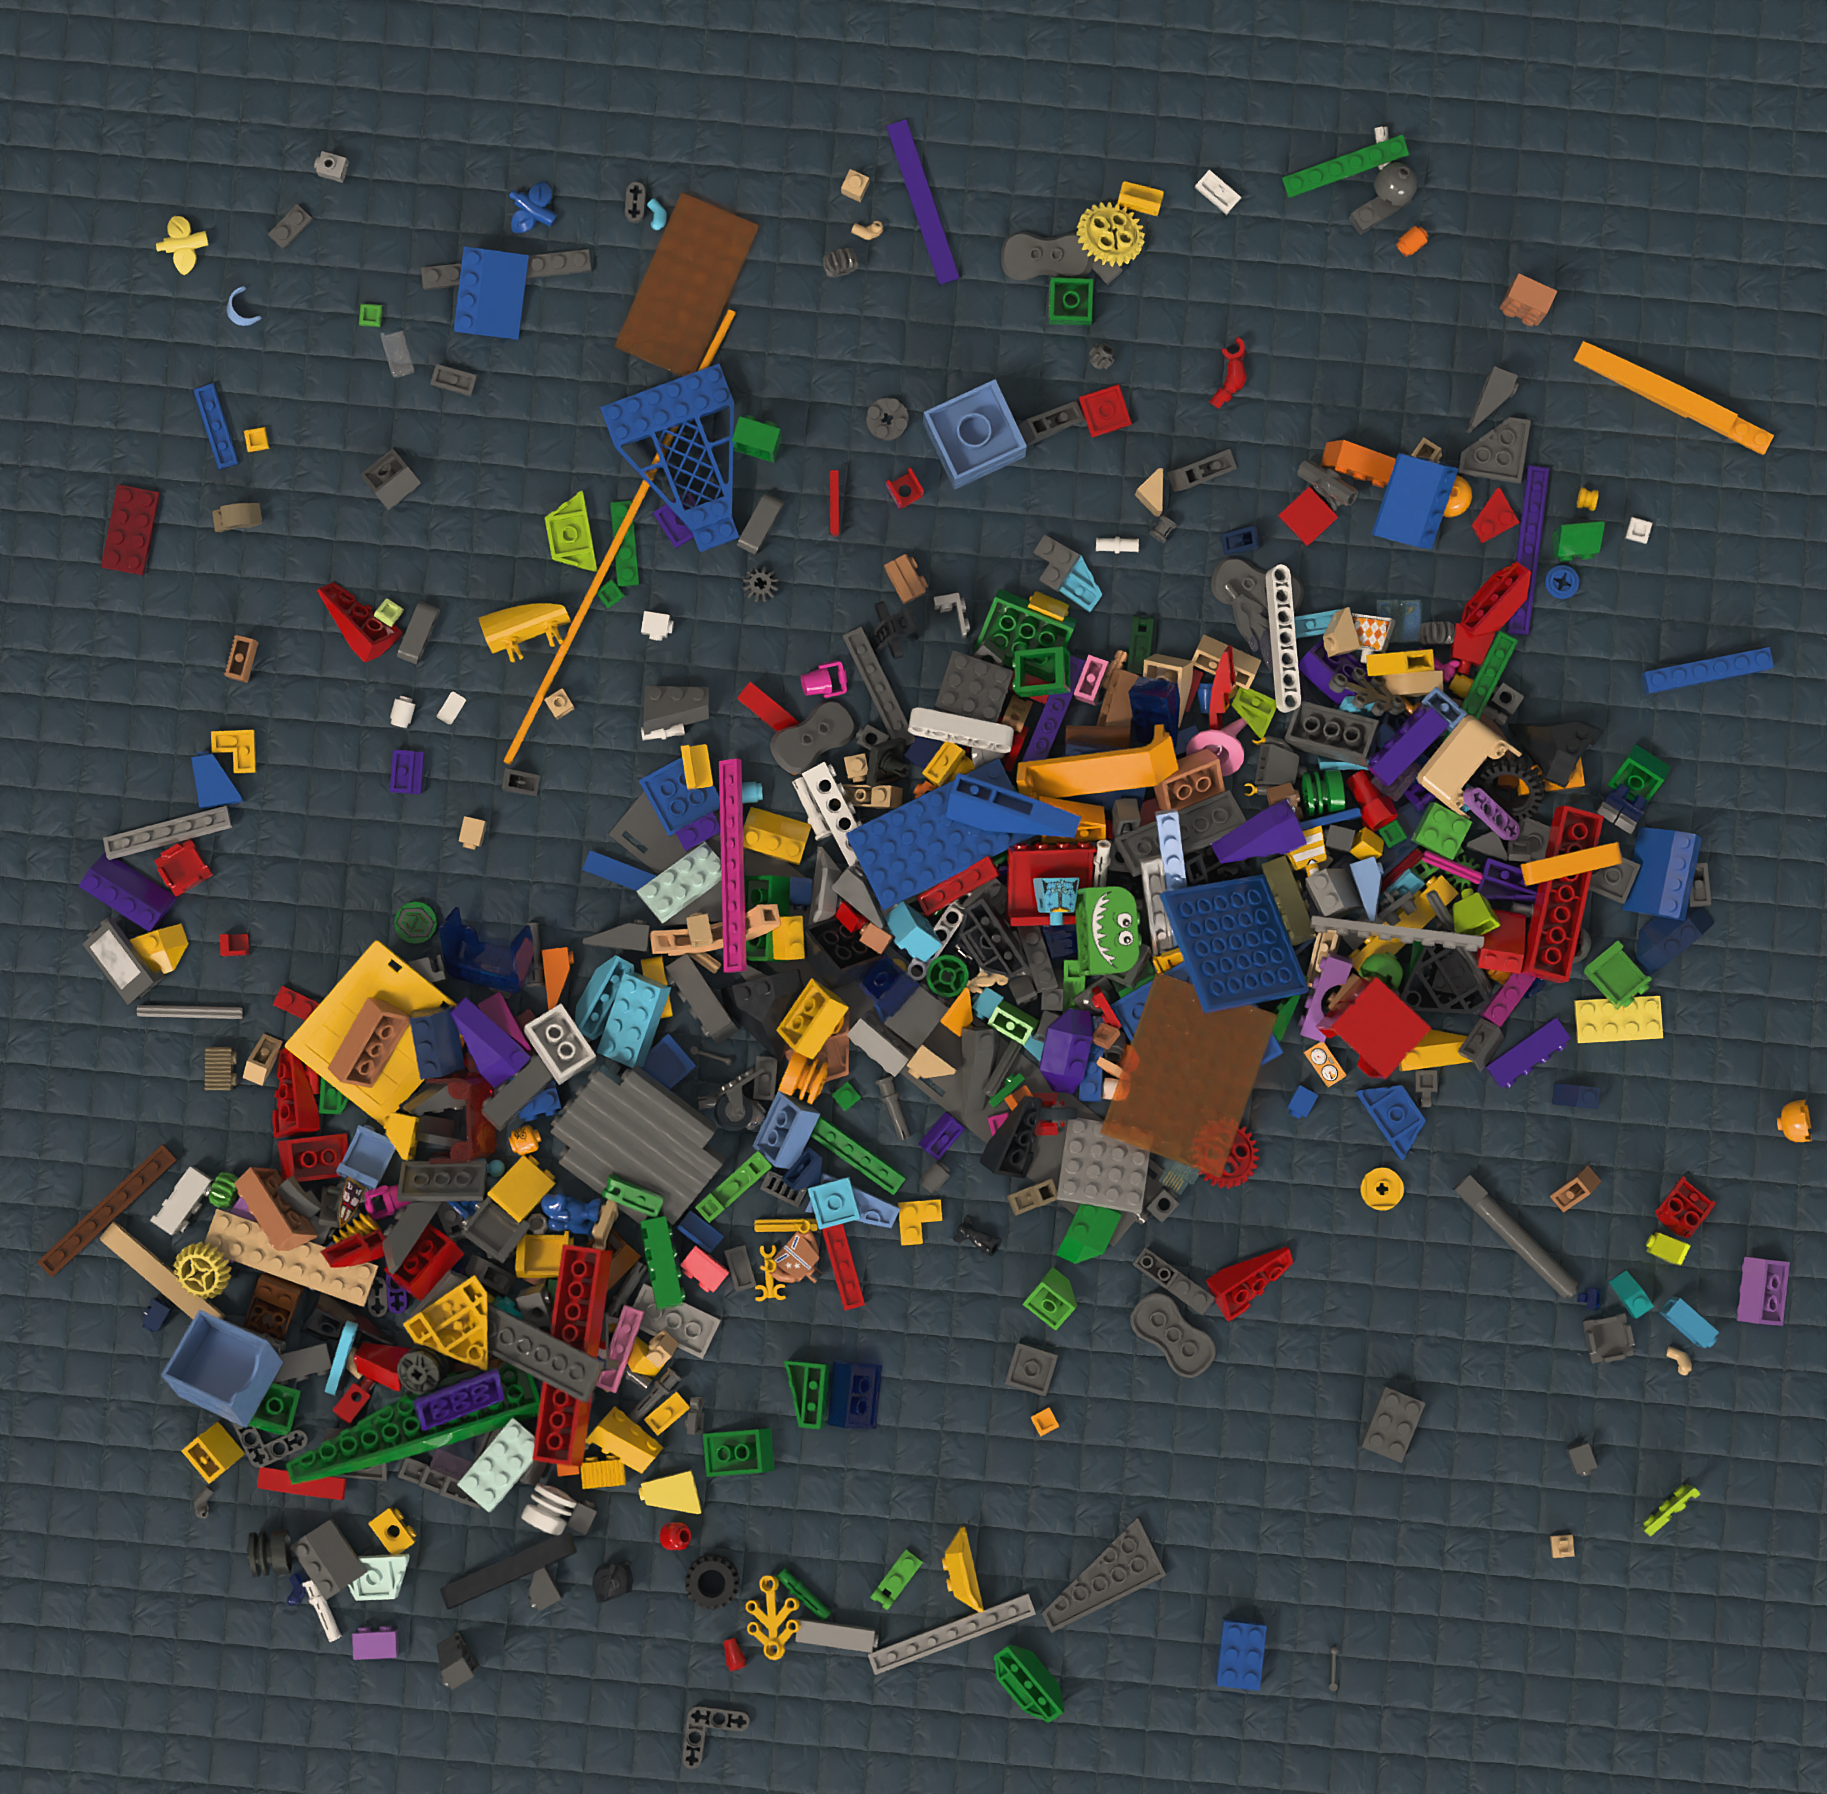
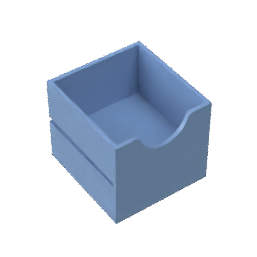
M992 380L923 412V424L954 490L1025 457L1027 446L996 380Z
M199 1309L161 1376L179 1397L247 1428L281 1368L283 1361L268 1341Z

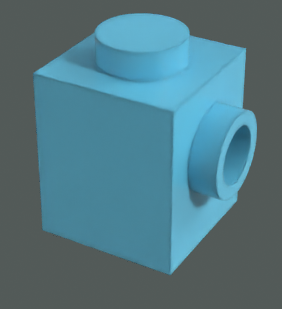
M988 987L983 989L982 994L976 992L971 1000V1003L974 1004L972 1009L975 1010L973 1014L981 1020H984L985 1017L990 1019L1003 997Z

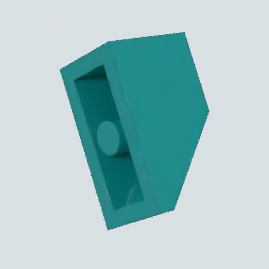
M1627 1270L1608 1282L1632 1318L1637 1319L1654 1307L1643 1289Z

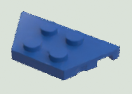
M1398 1085L1356 1091V1095L1401 1161L1405 1159L1408 1150L1414 1143L1417 1134L1422 1129L1426 1120L1404 1087Z

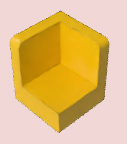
M1364 827L1354 834L1350 853L1361 861L1374 857L1376 860L1382 855L1384 840L1367 827Z

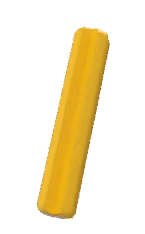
M815 1218L805 1219L810 1223L811 1231H816L818 1228L817 1220ZM756 1219L754 1228L756 1232L799 1231L794 1227V1224L796 1223L801 1227L803 1220Z

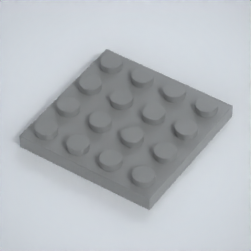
M1078 1117L1077 1119H1068L1056 1199L1141 1214L1153 1131Z

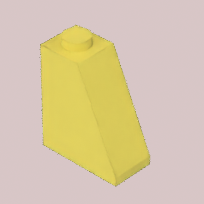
M692 1469L644 1481L641 1483L642 1487L638 1488L641 1501L645 1500L646 1505L694 1514L702 1513Z

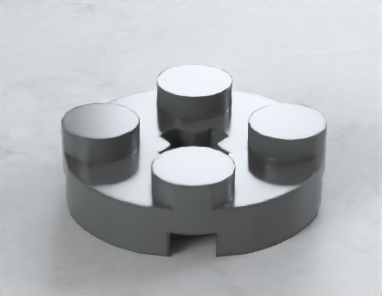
M879 399L868 409L867 427L870 433L884 441L896 440L903 435L907 428L908 412L897 399ZM885 414L894 418L891 420L890 425L881 421L884 419Z

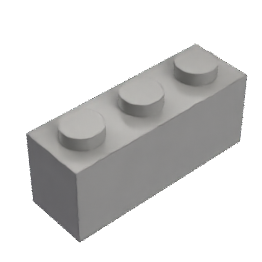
M869 1011L859 1019L847 1034L855 1045L861 1047L871 1059L876 1060L883 1066L886 1072L894 1077L916 1053Z

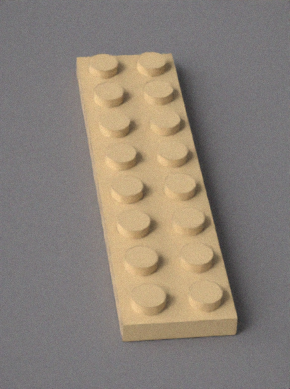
M216 1209L204 1246L210 1243L212 1249L218 1246L217 1252H224L223 1257L354 1304L365 1306L379 1268L378 1265L367 1262L349 1267L330 1268L321 1254V1250L328 1247L311 1241L290 1251L275 1250L270 1245L267 1235L260 1229L259 1223Z

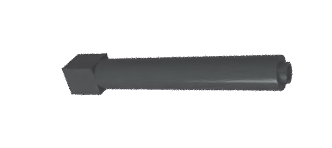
M1466 1175L1452 1189L1562 1298H1571L1578 1291V1282L1488 1195V1192L1473 1177Z

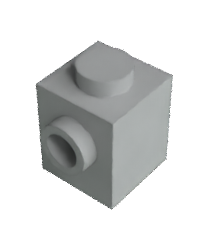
M322 151L321 156L316 158L314 168L319 176L343 183L349 162L347 158Z

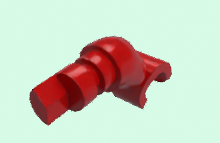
M1236 337L1235 341L1236 345L1240 347L1237 353L1230 354L1227 349H1222L1224 357L1230 361L1227 363L1226 381L1223 383L1224 387L1219 388L1209 401L1218 409L1224 402H1229L1232 398V393L1235 394L1237 390L1243 388L1247 379L1244 363L1241 361L1245 356L1246 349L1243 340L1239 337Z

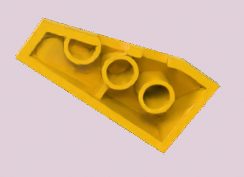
M1431 1029L1411 1052L1406 1053L1407 1056L1399 1064V1070L1407 1071L1473 1062L1460 1056L1458 1050L1468 1036Z

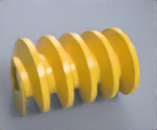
M359 1213L360 1221L353 1218V1227L346 1224L347 1232L339 1229L341 1236L337 1237L333 1234L332 1237L334 1242L338 1243L358 1232L361 1236L373 1232V1230H381V1228L372 1219L370 1214L367 1213L365 1216Z

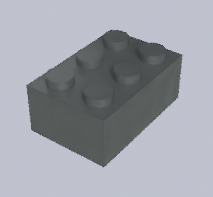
M1382 1386L1359 1445L1402 1463L1425 1403Z

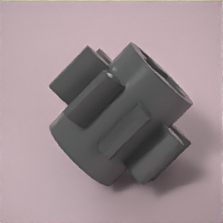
M1097 343L1088 353L1092 356L1090 363L1097 369H1103V367L1108 369L1116 360L1113 357L1114 349L1106 343L1101 345Z

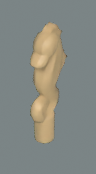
M980 971L977 977L968 981L966 986L970 992L982 994L983 990L979 987H990L995 982L999 985H1005L1009 978L995 973L988 976V973Z

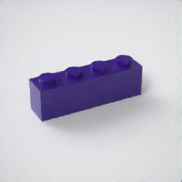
M1553 1018L1485 1066V1069L1499 1088L1505 1086L1507 1089L1517 1082L1515 1080L1520 1074L1525 1076L1533 1071L1534 1068L1532 1066L1534 1064L1546 1062L1551 1058L1550 1053L1554 1050L1559 1052L1569 1045L1567 1041L1571 1037L1559 1020Z

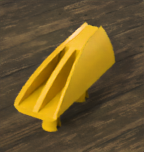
M551 603L520 605L478 618L492 653L494 654L506 649L510 662H515L514 652H516L520 660L523 658L518 643L540 634L546 633L551 647H555L554 636L559 644H561L563 640L559 634L558 627L571 622L563 605Z

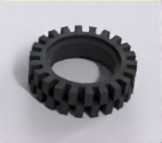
M1502 756L1501 760L1499 758L1494 759L1493 762L1490 761L1485 766L1478 780L1477 788L1482 789L1515 821L1518 817L1520 821L1525 820L1526 816L1530 818L1533 813L1537 812L1546 792V783L1542 782L1544 777L1542 774L1538 775L1540 770L1537 767L1531 770L1533 765L1531 762L1524 765L1525 759L1521 757L1519 762H1516V756H1511L1509 761L1507 756ZM1505 774L1516 776L1526 783L1530 796L1522 802L1507 801L1496 793L1493 780Z

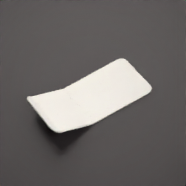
M451 692L437 714V718L451 725L466 699L455 692Z

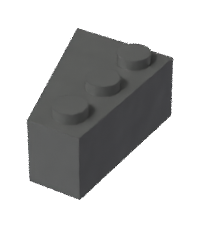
M645 686L644 736L651 734V731L659 729L668 730L670 726L682 723L687 725L709 719V687Z

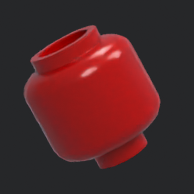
M682 1522L666 1523L660 1530V1542L667 1550H683L688 1547L691 1541V1531Z

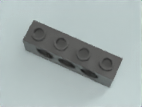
M545 1284L522 1289L516 1300L525 1322L550 1334V1331H547L543 1326L551 1330L554 1309L551 1292L547 1290ZM536 1307L541 1308L544 1312L538 1311Z

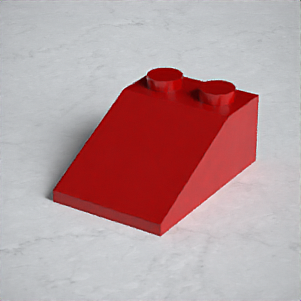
M347 1133L278 1141L282 1183L292 1176L297 1182L342 1177L337 1175L336 1170L339 1164L342 1163L349 1148Z

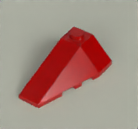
M333 582L318 588L317 592L349 646L365 663L380 657L402 636L403 632L395 624L391 628L374 616L375 613L371 611V606L368 604L363 606L355 600L354 595Z
M1284 1247L1229 1266L1206 1280L1210 1295L1216 1298L1215 1303L1228 1322L1245 1312L1251 1306L1249 1302L1257 1294L1261 1296L1265 1292L1263 1288L1270 1281H1276L1293 1264L1290 1249Z

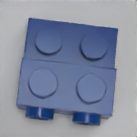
M555 1079L519 1113L520 1119L525 1118V1121L528 1122L538 1119V1114L546 1113V1116L559 1113L558 1109L563 1107Z

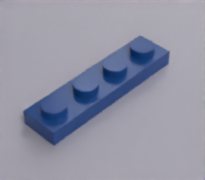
M1091 1016L1092 1034L1101 1023H1105L1102 1016ZM1092 1042L1084 1079L1080 1083L1079 1100L1101 1102L1103 1069L1097 1065L1099 1057L1104 1058V1048Z

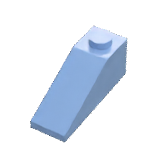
M1371 857L1350 864V870L1369 923L1376 924L1382 884L1381 875L1384 874L1381 863H1376L1375 858Z

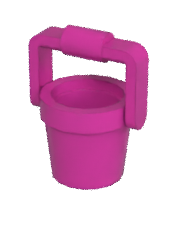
M839 660L821 663L818 665L819 668L817 670L801 675V684L806 696L823 694L824 698L844 694L847 691L846 670L843 669V664ZM837 665L841 689L832 691L831 679L827 668Z
M399 1184L388 1187L384 1185L365 1193L366 1200L364 1204L367 1213L371 1215L373 1220L392 1215L396 1210L412 1203L398 1202ZM382 1195L386 1209L375 1212L373 1200L370 1198Z

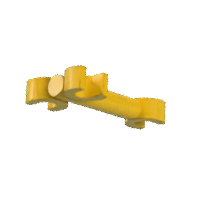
M772 1245V1252L770 1254L764 1252V1246L760 1247V1253L764 1256L765 1267L768 1266V1261L765 1258L773 1260V1256L776 1253L775 1245ZM765 1271L766 1287L763 1285L755 1286V1289H762L764 1295L756 1297V1300L763 1301L765 1298L786 1299V1296L777 1294V1290L785 1288V1284H778L774 1287V1277Z

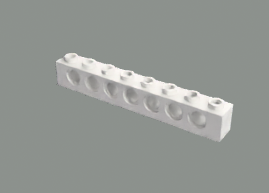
M823 762L802 773L849 866H856L863 871L845 833L863 824L861 821H856L854 817L856 811L852 803L846 802L844 787L841 783L837 784L834 776L837 774L833 766ZM823 780H829L831 783V789L828 792H823L820 789V783ZM835 798L841 802V807L837 811H833L830 808V802ZM844 817L848 818L851 822V826L847 830H843L839 825L840 820ZM898 904L884 911L882 910L884 917L887 914H889Z

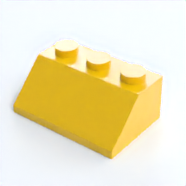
M751 807L743 828V849L800 865L811 825Z
M811 978L776 1031L795 1052L814 1059L849 1007L840 997Z
M391 1112L390 1116H386L384 1122V1129H387L386 1135L402 1159H414L418 1140H415L420 1117Z

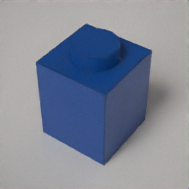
M1297 1085L1286 1106L1290 1110L1289 1114L1298 1119L1301 1116L1306 1118L1318 1095L1301 1085Z

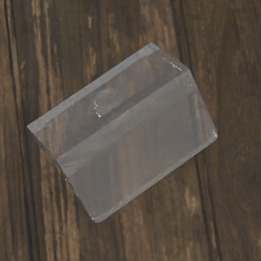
M403 331L389 335L381 333L380 336L393 377L398 378L415 373Z

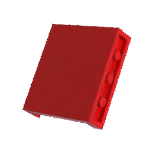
M1079 841L1077 844L1057 842L1056 845L1038 842L1036 845L1030 846L1026 843H1015V846H1009L1006 921L1009 925H1050V913L1038 911L1033 878H1079L1078 890L1092 888L1093 852H1097V849L1088 841ZM1075 910L1074 912H1063V924H1076Z

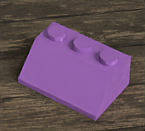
M1744 1257L1737 1321L1783 1326L1790 1262Z

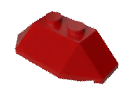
M1516 561L1511 566L1493 573L1465 605L1460 626L1474 636L1499 631L1527 600L1531 571Z

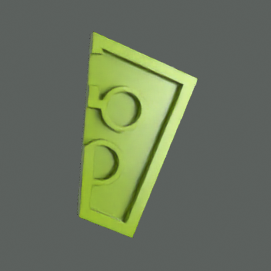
M1688 1484L1685 1486L1680 1485L1673 1494L1675 1496L1662 1502L1658 1507L1659 1511L1654 1516L1652 1514L1643 1521L1644 1525L1641 1529L1647 1535L1652 1536L1672 1518L1671 1513L1673 1511L1676 1513L1686 1507L1687 1499L1691 1496L1697 1498L1700 1495L1697 1489Z

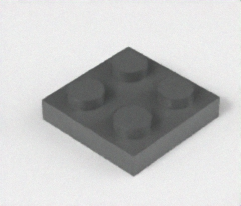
M1017 1343L1005 1384L1046 1396L1058 1355Z

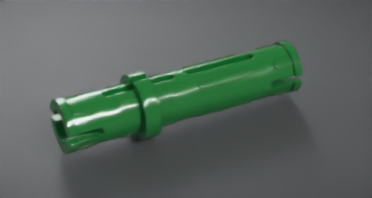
M783 1568L778 1573L776 1578L789 1589V1593L791 1595L794 1594L822 1622L831 1614L832 1611L820 1602L816 1596L802 1585L803 1582L797 1580L786 1568Z

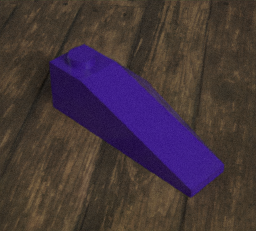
M1287 799L1263 810L1211 844V847L1220 863L1246 860L1248 857H1267L1268 854L1280 853V855L1287 854L1307 845L1296 815Z
M466 997L450 1012L461 1036H463L468 1046L467 1049L470 1055L475 1060L478 1072L492 1087L495 1088L516 1074L531 1058L517 1042Z

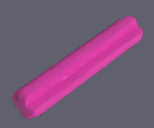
M1428 850L1425 851L1422 858L1426 863L1476 884H1480L1483 878L1482 873Z

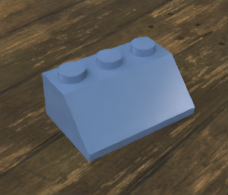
M778 1091L754 1141L753 1147L757 1151L759 1150L775 1167L790 1169L801 1156L820 1113L808 1103Z

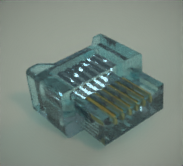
M1173 1148L1161 1165L1165 1170L1158 1181L1178 1195H1181L1188 1183L1192 1186L1199 1177L1200 1167H1193L1192 1164L1180 1157L1177 1149Z

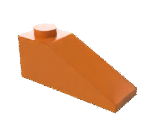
M568 947L542 950L549 1011L558 1006L571 971V964H574L573 951L569 952Z

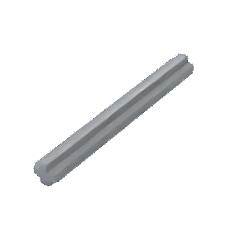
M138 1005L137 1016L242 1019L243 1008Z

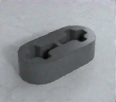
M632 182L626 190L625 216L631 223L641 222L645 213L646 190L643 184L639 182ZM635 187H638L639 191L642 192V194H638L637 201L634 200L633 193H630L635 190ZM633 205H637V211L641 212L636 215V218H632V215L629 214V212L633 211Z
M376 1276L373 1284L376 1280H379L383 1287L379 1289V1295H376V1288L371 1287L368 1295V1309L371 1315L381 1317L389 1309L387 1285L385 1278ZM377 1298H380V1305H384V1309L380 1313L373 1309V1306L377 1304Z

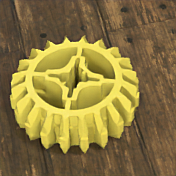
M203 1242L192 1243L182 1249L177 1255V1261L173 1265L176 1269L173 1274L179 1276L176 1282L182 1283L181 1289L186 1288L188 1290L187 1295L194 1293L195 1298L201 1296L204 1300L221 1294L223 1289L228 1286V1281L232 1276L229 1272L232 1267L227 1266L229 1259H223L224 1252H217L218 1246L212 1249L210 1243H207L205 1246Z

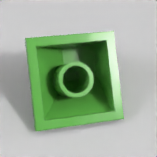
M1053 1267L1046 1273L1022 1304L1054 1330H1057L1077 1307L1069 1279Z

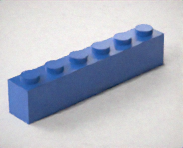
M1770 647L1646 671L1640 675L1644 694L1648 695L1773 669L1774 665Z

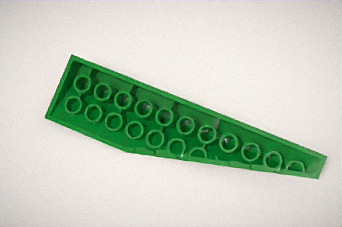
M504 1361L498 1368L488 1369V1371L497 1369L504 1397L503 1401L425 1431L422 1430L412 1402L421 1394L413 1392L408 1396L404 1395L396 1403L387 1405L357 1422L358 1425L351 1429H345L340 1432L339 1436L330 1441L329 1439L313 1451L309 1450L286 1463L291 1484L344 1474L420 1454L503 1428L512 1418L522 1422L538 1417L540 1398L531 1374ZM485 1370L451 1372L430 1393L437 1391L440 1387L454 1385L461 1379L475 1377L478 1373Z

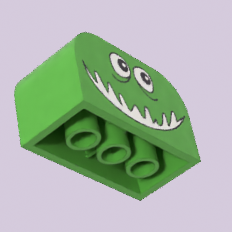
M1121 887L1079 889L1075 904L1079 976L1109 975L1128 971L1137 962L1139 946H1141V935L1138 933L1140 914L1137 912L1135 899L1129 891Z

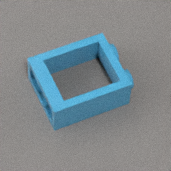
M1672 1296L1659 1311L1663 1317L1698 1347H1711L1718 1339L1716 1335L1719 1332L1681 1298Z

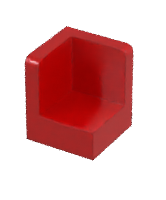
M248 934L219 935L221 956L249 955Z

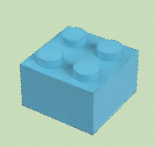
M904 901L900 902L884 917L888 924V931L895 936L894 942L901 949L906 948L914 959L918 957L923 962H926L943 946L929 920Z

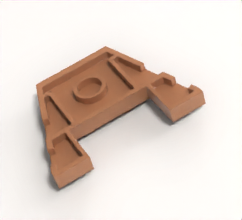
M849 1008L843 1016L844 1024L837 1035L828 1037L814 1059L808 1058L807 1065L811 1066L814 1060L818 1058L819 1062L816 1068L819 1070L824 1061L829 1063L828 1076L825 1082L849 1075V1037L847 1036L849 1032ZM786 1042L783 1054L790 1062L794 1050Z

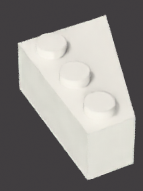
M190 1166L174 1187L175 1190L169 1199L163 1202V1207L158 1215L153 1216L150 1221L171 1235L179 1234L180 1231L183 1233L190 1224L188 1221L192 1214L196 1215L200 1210L202 1198L209 1196L210 1189L215 1180L194 1166Z

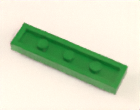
M632 501L610 503L613 538H615ZM632 521L615 555L618 587L639 585L634 521Z

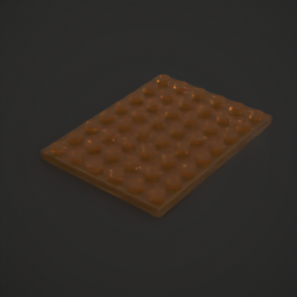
M1156 972L1100 1133L1214 1176L1222 1177L1278 1015L1252 1005L1204 1013L1193 984Z

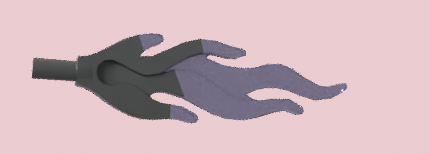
M1230 582L1226 583L1223 588L1232 599L1231 604L1235 623L1240 634L1248 642L1253 652L1258 650L1259 644L1263 660L1273 673L1269 620H1267L1269 618L1268 610L1261 604L1248 599L1243 594L1239 595ZM1280 634V640L1286 644V637ZM1282 655L1283 663L1288 664V658ZM1299 670L1300 691L1304 699L1308 703L1322 706L1312 696L1307 677ZM1284 676V683L1289 686L1290 680Z

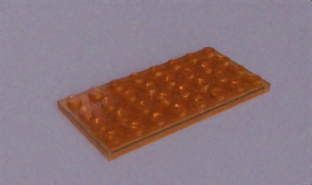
M681 193L614 347L682 377L696 372L759 225Z

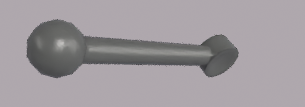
M696 1046L690 1049V1053L693 1055L700 1054L725 1062L726 1065L733 1063L731 1057L724 1058L701 1051Z
M1336 1646L1330 1648L1332 1671L1329 1689L1331 1691H1336L1338 1688L1335 1680L1336 1654L1339 1650Z

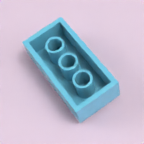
M636 972L624 973L597 1053L631 1068L635 1065L644 1067L671 987Z

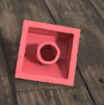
M699 1245L693 1248L680 1265L683 1267L682 1272L690 1279L693 1276L700 1281L698 1285L706 1292L710 1290L714 1292L730 1273L726 1267Z

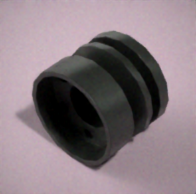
M417 1343L400 1359L397 1367L398 1376L401 1383L408 1390L417 1394H426L433 1391L451 1373L454 1362L453 1357Z
M288 1529L272 1530L270 1540H268L265 1531L260 1532L259 1538L256 1532L249 1533L247 1559L253 1578L260 1577L261 1570L264 1577L269 1576L270 1566H273L276 1575L291 1574L292 1549L290 1548L291 1540Z

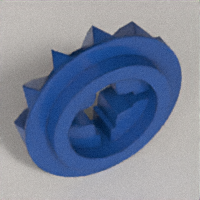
M1559 565L1548 572L1545 586L1548 593L1554 596V598L1566 599L1576 593L1579 587V578L1571 567ZM1565 574V582L1568 585L1562 586L1558 590L1559 583L1556 582V579L1560 580Z

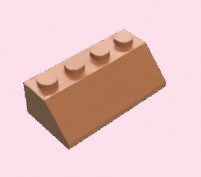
M368 997L327 1069L341 1083L372 1088L407 1028L411 1015L384 1000Z
M250 1167L234 1185L238 1189L239 1196L248 1205L249 1212L257 1219L260 1229L269 1238L270 1245L275 1250L290 1251L315 1239L318 1234L309 1220L292 1208L276 1190L282 1184V1178L276 1169Z

